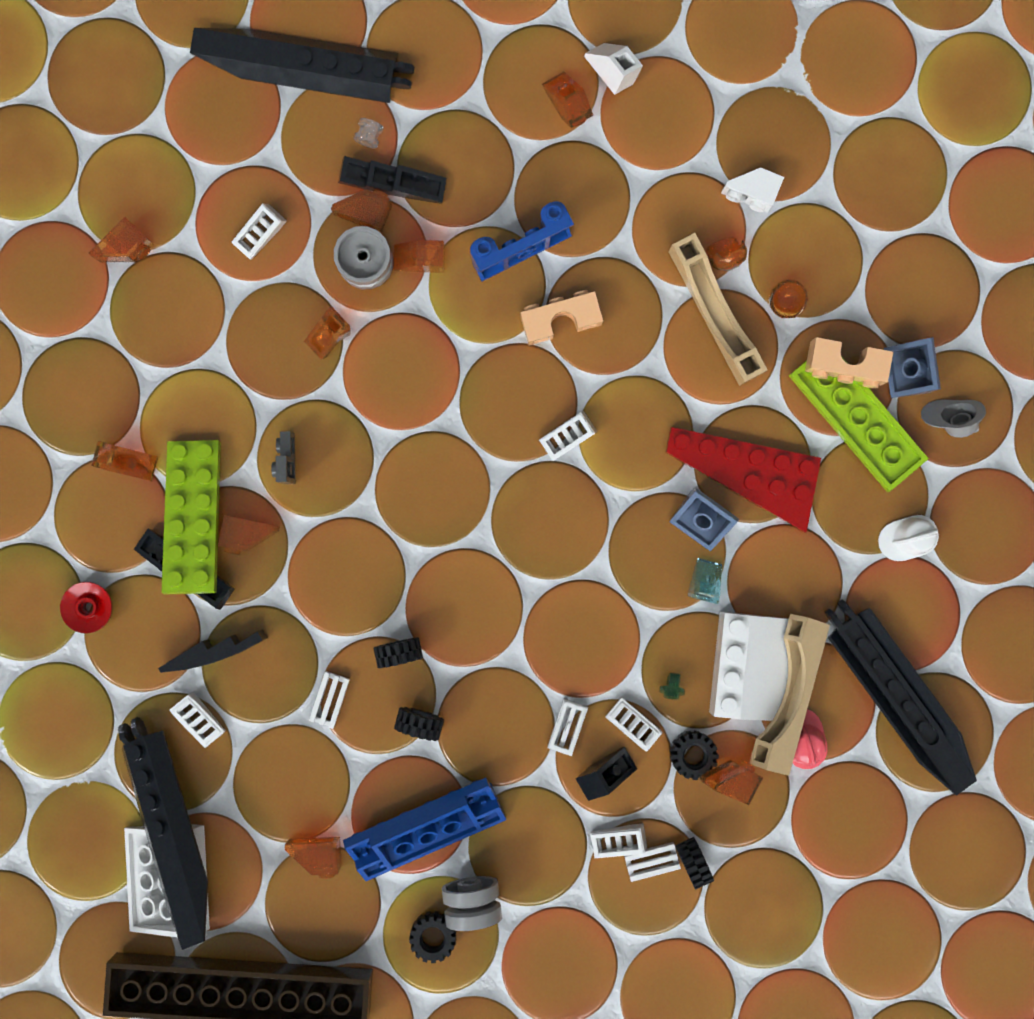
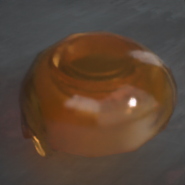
M731 237L711 244L707 247L706 253L712 267L720 271H730L738 268L746 260L747 248L743 240L739 244L735 237Z
M795 280L778 282L771 289L768 297L769 307L780 318L797 317L805 309L808 302L806 289Z

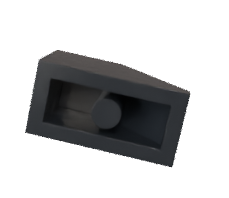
M623 747L594 763L575 779L587 800L590 801L609 795L634 773L637 767L626 748Z

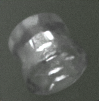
M360 118L358 123L360 128L354 134L353 139L366 147L377 148L379 144L378 136L383 133L384 127L371 119Z

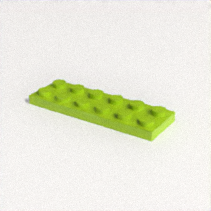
M807 360L789 375L791 380L886 492L893 490L929 459L869 388L862 386L863 382L853 381L852 384L838 382L837 377L828 376L827 379L812 377L811 372L805 371Z
M219 440L167 441L161 592L164 595L217 593L221 452Z

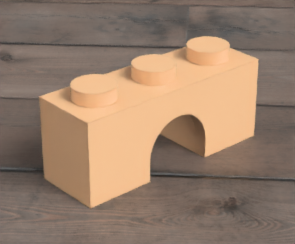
M582 290L574 293L573 298L564 300L563 297H557L549 300L548 305L539 307V304H532L525 307V311L520 313L528 345L553 339L554 334L551 323L559 316L571 318L575 323L577 332L601 326L603 318L595 291L588 293V290Z
M819 337L810 341L805 371L811 372L812 377L827 379L828 376L837 377L838 382L847 384L858 381L863 382L862 386L867 388H878L888 383L893 357L892 351L867 347L860 351L858 363L850 365L841 357L842 342Z

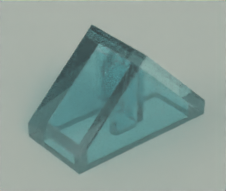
M697 558L687 596L718 604L722 564Z

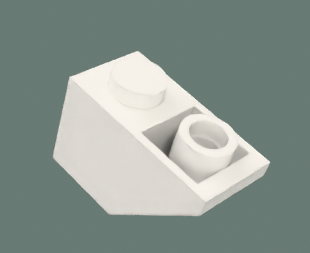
M603 43L584 55L614 95L633 85L643 67L628 46Z
M760 167L727 181L721 194L726 195V198L732 202L739 203L741 201L749 204V207L754 211L768 212L774 204L784 177Z

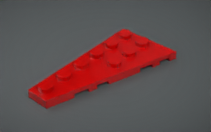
M674 427L670 428L665 453L703 473L708 478L722 484L727 489L760 508L774 514L798 530L807 533L821 463L820 457Z

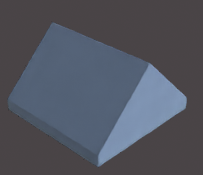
M934 338L884 348V350L893 352L888 379L891 398L927 394L941 389Z
M693 489L669 522L711 551L734 527L739 518L700 490Z

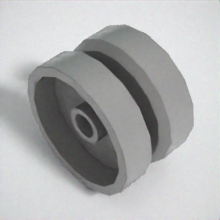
M355 226L346 230L337 239L334 247V262L342 277L351 286L361 290L374 289L383 285L390 277L394 267L393 254L386 238L378 230L368 226ZM365 255H368V257H367L366 260H363V261L360 260V259H364V258H365Z
M486 876L462 878L449 882L441 888L443 903L449 906L444 911L446 927L455 931L478 930L493 926L503 919L501 904L495 900L500 895L496 878Z

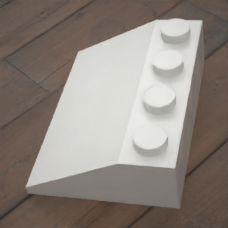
M720 611L709 708L710 714L714 717L740 720H773L781 705L788 679L787 649L783 639L788 618Z
M191 824L207 876L204 825ZM144 826L126 827L124 831L129 929L131 932L177 937L164 899ZM207 895L206 931L210 929V926H209L208 895Z

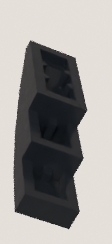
M344 156L338 183L382 194L442 204L447 178L401 165L394 167L372 160L365 162Z
M148 528L134 550L162 571L164 538ZM217 575V593H202L198 595L215 609L221 610L235 588Z
M260 630L241 642L236 634L215 646L207 639L158 669L160 673L188 670L215 663L241 653L268 638L264 631Z

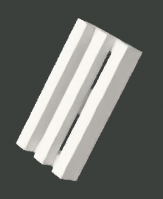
M325 671L309 721L317 722L323 726L326 725L332 729L335 727L348 688L349 678ZM329 678L333 679L329 690V694L321 717H318L317 714ZM338 681L343 682L331 720H327L326 718Z
M563 698L547 748L572 756L588 706ZM569 706L571 709L559 745H555L566 708ZM577 709L581 712L569 747L566 749L564 745Z
M674 842L647 848L645 854L624 856L631 882L681 869ZM666 851L671 852V854L631 864V861ZM673 860V863L634 873V870L650 867L653 865Z

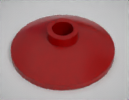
M77 583L71 586L61 599V617L70 629L78 633L96 632L102 629L111 617L112 601L110 595L102 586L96 583ZM88 602H90L93 605V610L91 612L87 611L86 604Z

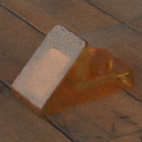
M330 307L304 342L322 360L330 354L340 340L351 334L350 325L333 307Z

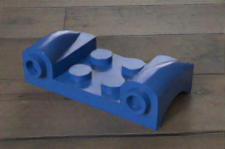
M553 201L545 205L540 213V229L535 227L525 233L526 237L518 241L511 239L505 242L500 250L495 241L490 237H481L475 240L470 247L472 264L481 282L572 237L569 227L573 226L574 223L565 205L559 201Z

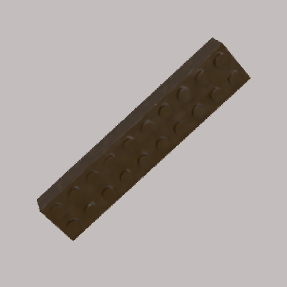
M116 952L106 963L103 1016L144 1019H370L373 969Z

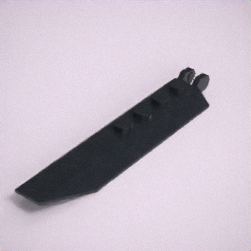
M194 28L190 54L240 79L390 103L392 87L411 89L412 86L410 80L394 77V72L412 74L415 68L410 63L396 62L398 53L254 29Z
M843 599L838 602L839 608L849 619L842 624L834 611L831 609L825 611L827 618L836 628L828 639L918 763L957 796L977 781L961 732L873 611L867 608L855 614Z
M137 717L130 721L131 727L128 723L118 727L119 738L125 744L122 747L123 756L164 899L181 949L184 950L205 941L208 879L164 731L148 734L144 721Z

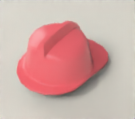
M807 709L793 764L802 769H813L825 760L827 741L819 717L813 711Z

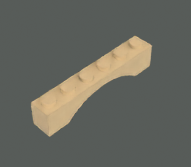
M696 233L672 244L668 252L738 385L740 386L766 372L768 369L759 352L731 312L715 279L708 256Z
M790 614L783 638L788 658V679L785 694L775 717L768 727L756 738L749 764L768 771L790 775L827 639L829 624L808 617Z

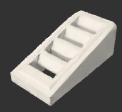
M262 203L233 239L232 243L252 260L287 221L269 204ZM266 215L274 221L272 224L264 218ZM259 222L267 228L266 232L257 226ZM251 230H253V231H254L256 234H258L261 238H260L259 240H257V239L250 233ZM245 237L254 244L252 249L243 241Z
M582 411L539 441L552 461L594 435L597 430L586 413ZM580 420L587 431L586 434L582 433L576 421ZM567 427H572L578 439L574 440ZM561 431L569 442L567 446L558 434ZM552 437L561 448L558 452L549 440Z
M194 692L188 694L170 709L175 718L204 748L226 731ZM191 704L193 708L185 713L183 709ZM198 711L201 715L192 722L190 717ZM205 719L208 723L201 729H198L196 726ZM212 726L215 730L205 738L203 733Z
M622 697L605 716L646 752L662 734L661 729ZM624 707L627 708L628 711L618 721L616 716ZM634 714L636 717L626 728L624 726L625 722ZM642 721L644 723L636 734L632 733L634 728ZM650 728L652 732L642 741L640 738Z
M643 823L592 831L590 833L594 858L645 854L647 850ZM636 834L638 844H633L632 835ZM622 836H626L627 846H623ZM605 837L607 849L602 850L600 838ZM611 837H615L617 848H613Z

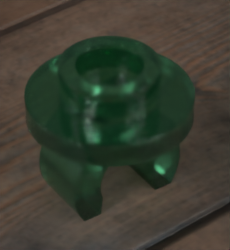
M670 673L667 676L666 686H660L659 692L664 694V698L678 700L679 696L685 695V689L679 687L680 674Z

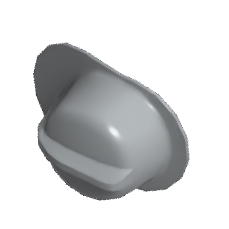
M935 400L926 404L921 410V418L926 424L943 428L950 436L957 438L967 437L978 432L980 421L986 414L985 406L976 400Z

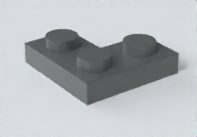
M290 431L280 432V438L276 439V451L280 453V456H275L276 462H272V477H276V482L296 484L295 433Z

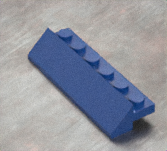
M487 778L474 781L461 789L451 791L436 800L428 801L413 810L403 812L388 821L380 822L365 831L357 832L351 837L344 839L343 843L345 850L355 862L356 870L365 881H368L507 819L492 784L488 782Z

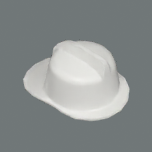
M915 515L886 525L880 532L878 543L882 554L888 559L906 561L933 551L937 545L939 534L935 523L929 517Z

